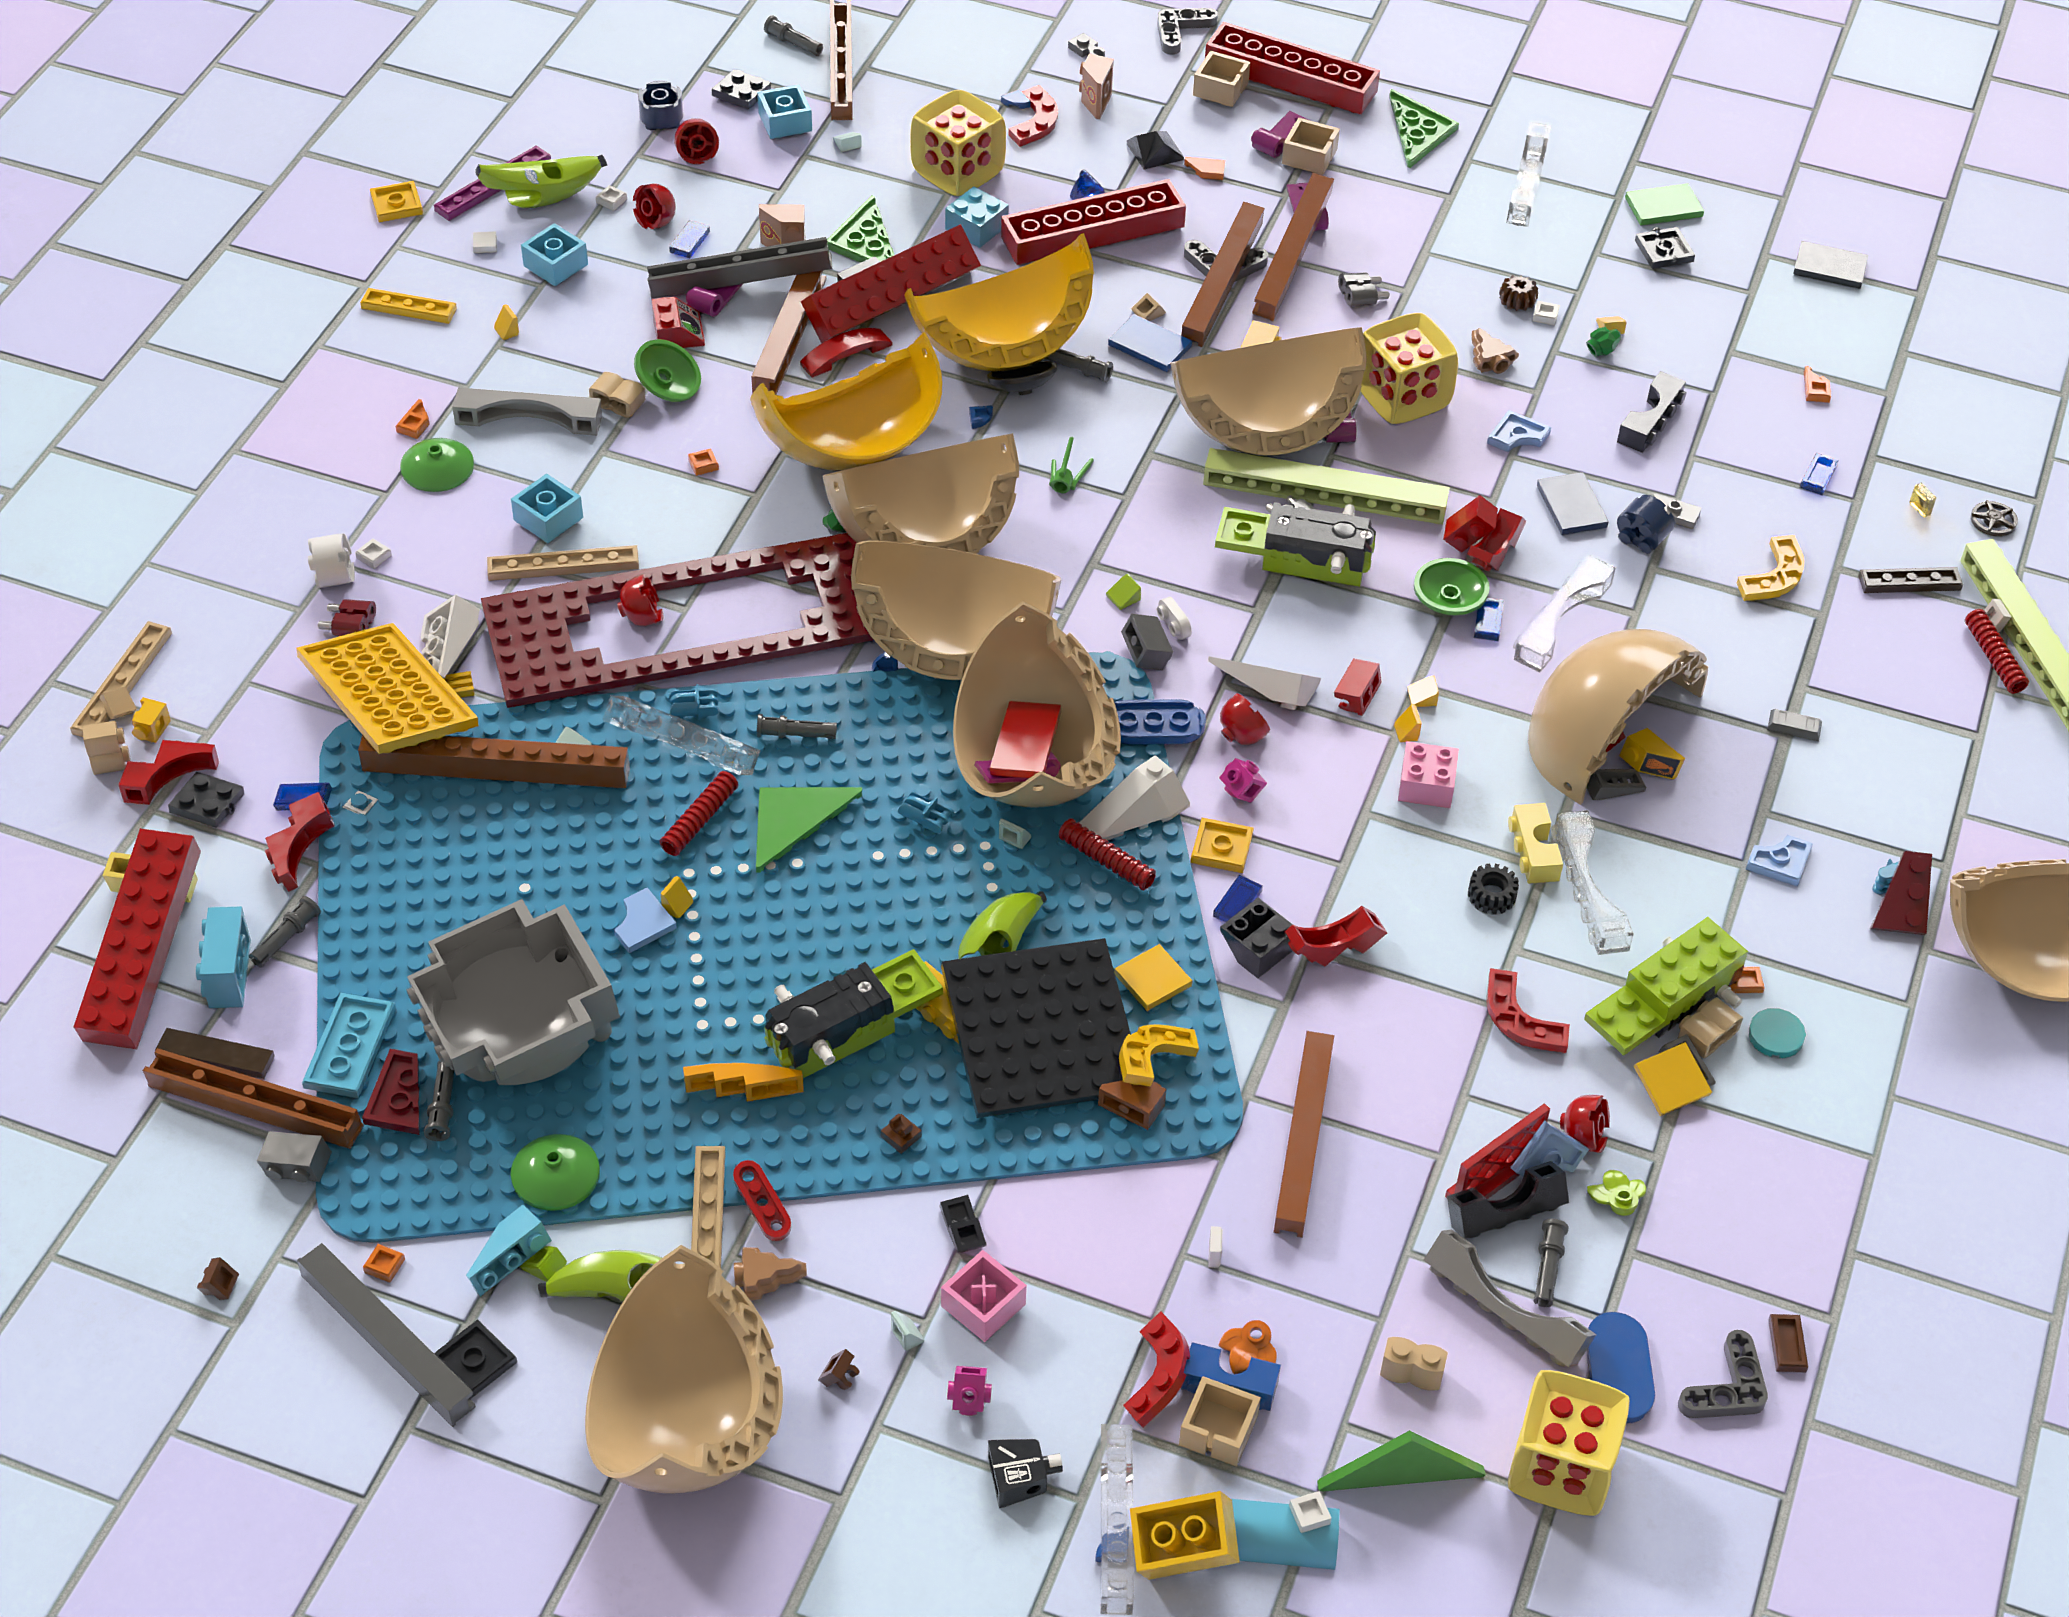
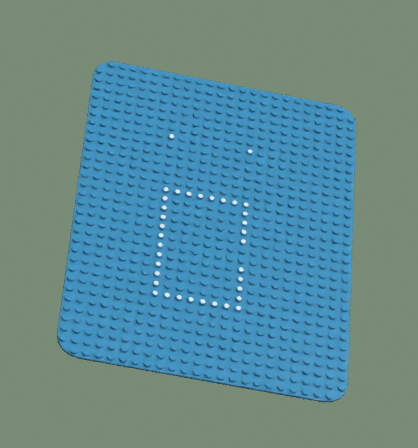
M1111 651L1088 652L1106 681L1103 687L1108 699L1113 698L1114 702L1119 700L1155 699L1152 685L1145 671L1142 668H1136L1132 660L1114 654ZM899 668L897 671L887 672L880 670L875 672L864 671L699 685V689H717L719 701L717 705L719 713L715 716H702L701 721H699L698 716L671 717L670 715L671 702L669 693L671 691L697 690V686L570 696L510 708L506 707L505 702L467 705L478 717L479 726L470 728L465 732L445 735L556 743L564 728L569 727L590 741L592 745L628 747L630 771L626 788L363 772L358 753L362 733L351 720L337 726L323 741L319 756V793L329 808L335 826L319 836L318 906L320 907L321 914L318 916L317 1046L340 993L395 1002L396 1009L359 1098L317 1091V1097L357 1109L363 1123V1114L389 1050L396 1049L417 1053L419 1059L420 1135L364 1125L351 1149L326 1142L332 1153L320 1182L316 1181V1199L321 1218L334 1233L349 1240L379 1243L494 1231L502 1220L522 1205L542 1222L543 1226L693 1210L696 1146H725L723 1207L747 1205L733 1179L735 1167L745 1160L758 1163L780 1201L1189 1160L1218 1153L1234 1140L1242 1126L1243 1100L1180 814L1165 822L1158 820L1149 823L1147 828L1141 830L1139 827L1124 831V835L1108 840L1116 848H1121L1122 852L1125 851L1129 856L1140 860L1142 865L1146 864L1149 866V869L1153 868L1156 871L1154 882L1144 891L1139 889V886H1134L1132 882L1126 881L1125 878H1121L1119 874L1113 873L1112 869H1107L1105 865L1102 866L1098 861H1094L1092 857H1088L1085 853L1080 852L1079 848L1075 849L1072 847V844L1069 845L1065 840L1059 838V830L1065 821L1072 818L1076 823L1080 822L1132 771L1153 756H1157L1169 766L1165 744L1120 743V753L1116 755L1114 760L1116 765L1108 777L1087 793L1068 802L1035 808L1002 803L976 792L963 777L957 763L953 724L957 696L962 680L934 678L909 668ZM758 714H763L764 717L777 718L785 715L788 719L800 721L837 722L836 739L787 735L783 739H779L778 736L774 735L757 737ZM727 771L731 773L738 781V788L729 796L727 801H724L719 810L705 823L704 827L681 850L678 856L666 853L660 845L659 840L679 820L686 809H689V806L713 782V779L717 777L719 772ZM759 787H862L861 798L853 800L847 805L845 810L833 819L829 818L817 831L805 840L801 839L789 852L777 861L774 859L766 865L761 873H756ZM357 791L378 799L365 815L356 814L343 808L350 798L351 805L363 811L372 802L364 794H355ZM912 791L930 800L937 796L938 802L954 810L953 817L948 818L946 825H942L940 833H935L928 829L923 832L921 824L898 813L899 807L905 803L906 798ZM1001 818L1025 829L1031 834L1030 840L1023 849L999 839V821ZM674 877H680L691 894L693 903L681 918L671 916L676 922L677 929L629 953L617 939L614 929L621 925L627 916L624 899L648 888L661 904L660 893ZM1042 891L1047 898V902L1041 906L1024 930L1016 951L1105 938L1115 971L1116 967L1160 944L1193 980L1192 987L1146 1011L1116 977L1131 1034L1137 1032L1139 1027L1145 1025H1169L1195 1030L1199 1045L1196 1057L1159 1052L1150 1056L1154 1074L1153 1081L1166 1089L1165 1107L1148 1130L1099 1106L1098 1100L976 1118L959 1044L954 1039L947 1038L933 1022H928L916 1008L894 1019V1033L803 1078L804 1092L747 1102L745 1093L716 1097L715 1088L686 1093L683 1067L712 1063H751L782 1067L774 1054V1049L768 1047L764 1040L766 1036L765 1015L769 1009L781 1004L774 993L777 986L784 985L787 991H790L795 997L827 980L832 981L833 977L839 974L844 975L851 968H858V965L865 961L872 970L912 949H915L923 962L926 961L942 974V961L959 959L960 943L976 917L995 900L1012 893L1031 892L1036 894ZM521 899H523L533 919L565 904L612 985L620 1018L610 1022L612 1028L611 1035L602 1042L594 1039L588 1040V1049L571 1065L552 1076L531 1083L499 1085L496 1080L482 1082L463 1073L456 1075L454 1072L450 1100L453 1116L449 1120L448 1126L451 1131L450 1137L444 1141H432L426 1138L424 1128L428 1124L429 1119L427 1108L433 1102L437 1063L440 1060L435 1052V1045L433 1041H429L423 1028L424 1024L417 1012L421 1007L418 1003L412 1004L406 989L411 988L407 976L431 966L427 956L432 953L429 941ZM1005 940L1003 948L1009 946L1007 940ZM977 951L975 954H968L962 958L981 956V954ZM898 1113L904 1115L922 1130V1137L902 1154L881 1138V1130ZM566 1134L585 1141L595 1151L600 1167L598 1183L585 1200L573 1207L555 1211L534 1208L521 1200L513 1188L511 1181L512 1163L518 1152L529 1142L546 1135ZM745 1175L743 1180L750 1182L754 1177L752 1175ZM760 1199L757 1201V1204L768 1203V1201Z

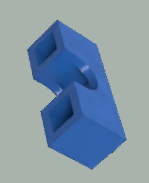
M1194 1342L1191 1343L1189 1350L1190 1359L1186 1360L1184 1369L1186 1378L1181 1389L1195 1394L1202 1376L1261 1397L1259 1410L1271 1411L1279 1381L1281 1364L1251 1357L1246 1371L1240 1374H1230L1225 1372L1220 1366L1221 1349Z

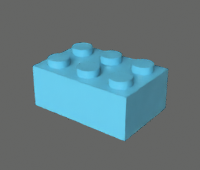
M242 906L210 907L207 911V919L202 920L204 941L199 942L201 963L196 965V978L201 980V995L206 997L209 1008L243 1007L251 938Z

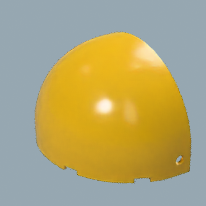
M1083 233L1065 248L1007 273L960 288L924 296H913L910 288L905 293V299L920 332H926L931 345L945 357L966 367L978 370H1016L1047 358L1060 349L1076 332L1087 313L1092 297L1093 260Z
M923 332L908 348L886 355V362L874 363L858 372L859 375L841 380L815 391L790 396L785 399L783 396L775 395L773 390L768 392L764 383H761L751 395L750 401L763 431L781 451L809 466L828 470H846L885 461L894 457L910 446L927 429L936 415L941 400L942 373L940 364L926 332Z

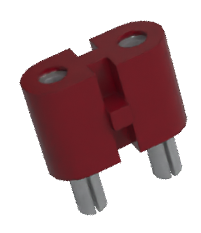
M344 599L341 604L329 603L327 611L335 612L332 621H319L318 628L320 630H331L334 636H343L369 629L368 624H372L376 616V604L374 601Z

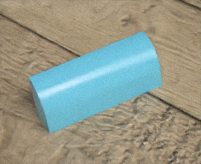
M1232 1499L1240 1561L1335 1570L1340 1509L1327 1508L1332 1518L1330 1525L1301 1533L1289 1504Z

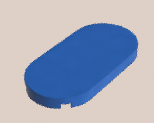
M1140 699L1114 702L1119 719L1121 744H1186L1200 738L1205 731L1206 716L1204 711L1200 707L1199 709L1195 707L1194 703L1188 700Z
M1620 1312L1603 1313L1593 1319L1588 1327L1589 1330L1596 1334L1587 1349L1590 1380L1611 1386L1628 1395L1630 1403L1626 1423H1635L1643 1419L1650 1412L1655 1401V1387L1647 1334L1643 1326L1627 1314Z

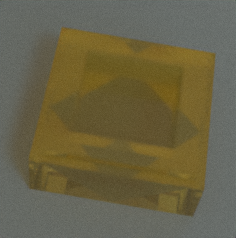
M1921 482L1914 486L1909 503L1923 517L1931 515L1937 497Z

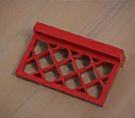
M1545 1103L1462 1162L1457 1183L1446 1190L1445 1197L1447 1198L1449 1195L1475 1188L1485 1198L1489 1199L1519 1177L1520 1174L1516 1173L1511 1167L1544 1120L1548 1121L1550 1108Z

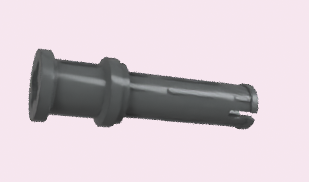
M774 15L769 16L764 23V32L778 36V39L781 41H789L815 56H819L823 51L822 43L794 30L791 24L779 21Z
M1058 349L1045 358L1046 360L1078 369L1085 376L1092 375L1101 378L1103 382H1108L1113 372L1112 362L1108 361L1105 363L1096 360L1094 356L1084 357L1063 349Z
M758 714L757 737L774 735L778 736L779 739H783L787 735L836 739L837 722L800 721L788 719L785 715L777 718L764 717L763 714Z
M303 896L299 900L300 904L292 912H287L284 915L280 926L249 954V958L252 959L251 961L256 966L262 968L295 933H302L305 930V925L313 917H318L321 914L320 907L311 898Z
M440 1061L437 1063L433 1102L427 1108L428 1124L424 1128V1135L432 1141H444L450 1137L451 1131L448 1126L449 1120L453 1116L450 1100L453 1089L454 1070H451L450 1067L446 1068L444 1062Z
M1547 1219L1542 1223L1544 1235L1543 1241L1539 1243L1538 1247L1541 1262L1533 1300L1540 1307H1551L1553 1305L1558 1263L1565 1253L1563 1241L1569 1227L1564 1221L1558 1219Z

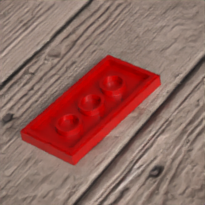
M1009 701L990 765V775L1031 778L1040 771L1045 773L1062 712L1061 704Z

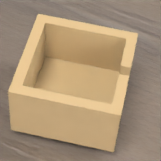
M1210 51L1194 74L1193 96L1233 107L1240 94L1248 85L1250 62Z
M1298 118L1284 141L1282 164L1324 175L1338 149L1340 129Z
M1202 1376L1181 1425L1179 1446L1204 1455L1209 1450L1211 1451L1212 1458L1237 1467L1257 1420L1261 1397Z

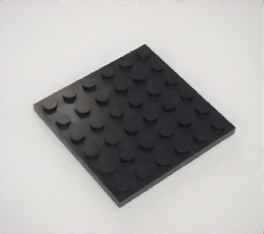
M1105 938L942 961L941 970L976 1118L1098 1100L1099 1088L1102 1084L1123 1080L1119 1063V1052L1128 1034L1131 1035Z

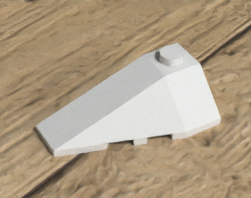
M456 594L424 615L421 631V641L425 643L422 655L426 657V660L442 678H445L479 625L480 609Z
M1208 657V662L1269 699L1281 702L1280 707L1296 710L1297 705L1306 707L1321 681L1319 677Z
M1153 756L1132 771L1079 823L1082 824V827H1087L1089 831L1100 835L1102 839L1110 840L1122 836L1124 831L1139 827L1141 830L1147 828L1149 823L1158 820L1162 822L1171 820L1190 807V801L1174 770L1157 756Z

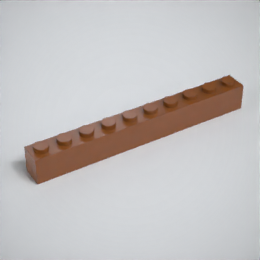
M362 735L358 749L363 772L626 788L630 771L628 747L444 736L440 739L420 742L415 746L395 749L390 753L378 754Z

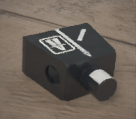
M1036 1439L988 1440L987 1456L999 1508L1044 1494L1047 1491V1475L1063 1472L1060 1453L1042 1456L1040 1443Z

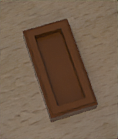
M1770 1314L1768 1321L1776 1372L1806 1373L1808 1361L1801 1316Z

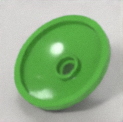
M650 340L645 342L635 354L634 368L636 375L643 386L653 395L671 402H682L692 398L698 391L701 384L700 369L694 358L681 346L667 340Z
M430 438L418 442L405 452L400 462V469L403 479L410 486L427 492H441L453 489L464 483L473 472L474 459L471 451L464 444L456 440Z
M1439 558L1427 562L1417 571L1414 579V591L1418 599L1435 612L1445 615H1463L1479 609L1486 602L1489 595V581L1486 575L1470 562L1456 558Z
M566 1134L546 1135L529 1142L518 1152L511 1167L512 1185L520 1199L534 1208L549 1211L567 1209L585 1200L595 1189L600 1175L598 1157L592 1147L585 1141Z

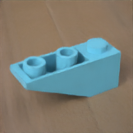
M522 1205L498 1224L466 1276L476 1293L481 1297L552 1240L542 1222Z

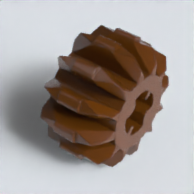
M1511 275L1510 278H1505L1499 290L1501 304L1507 305V309H1515L1516 312L1518 309L1526 311L1527 308H1533L1539 294L1536 282L1531 281L1530 277L1524 278L1522 275L1519 277Z

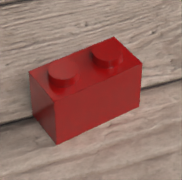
M1479 495L1446 519L1443 540L1462 553L1495 529L1498 508Z

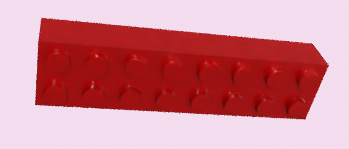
M1222 22L1206 43L1205 58L1210 51L1249 61V80L1253 82H1259L1295 95L1307 97L1352 113L1362 115L1378 92L1380 70L1227 22Z
M1170 179L1001 216V238L1016 265L1040 260L1065 248L1083 233L1088 247L1091 249L1185 227L1186 205Z
M960 224L823 288L800 302L822 344L832 337L845 333L907 303L905 299L907 289L911 288L913 296H922L974 271L981 264Z
M139 829L73 1026L82 1042L130 1049L138 1048L201 854L194 836Z

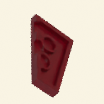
M1904 851L1870 929L1918 935L1927 934L1932 868L1931 853Z
M396 1049L389 1050L363 1114L362 1120L364 1125L420 1135L419 1059L417 1053Z

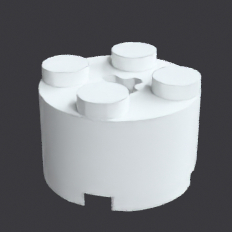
M333 534L308 539L309 550L312 554L308 556V564L310 570H315L316 572L315 582L317 588L354 582V562L351 563L350 560L352 552L345 534Z

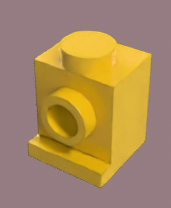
M142 697L140 700L142 707L139 711L135 712L132 718L134 726L132 734L139 740L156 743L171 722L167 704Z

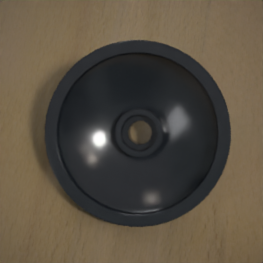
M1039 361L1016 370L991 371L987 374V380L991 385L1004 391L1027 395L1032 393V389L1044 385L1055 375L1058 369L1055 362Z

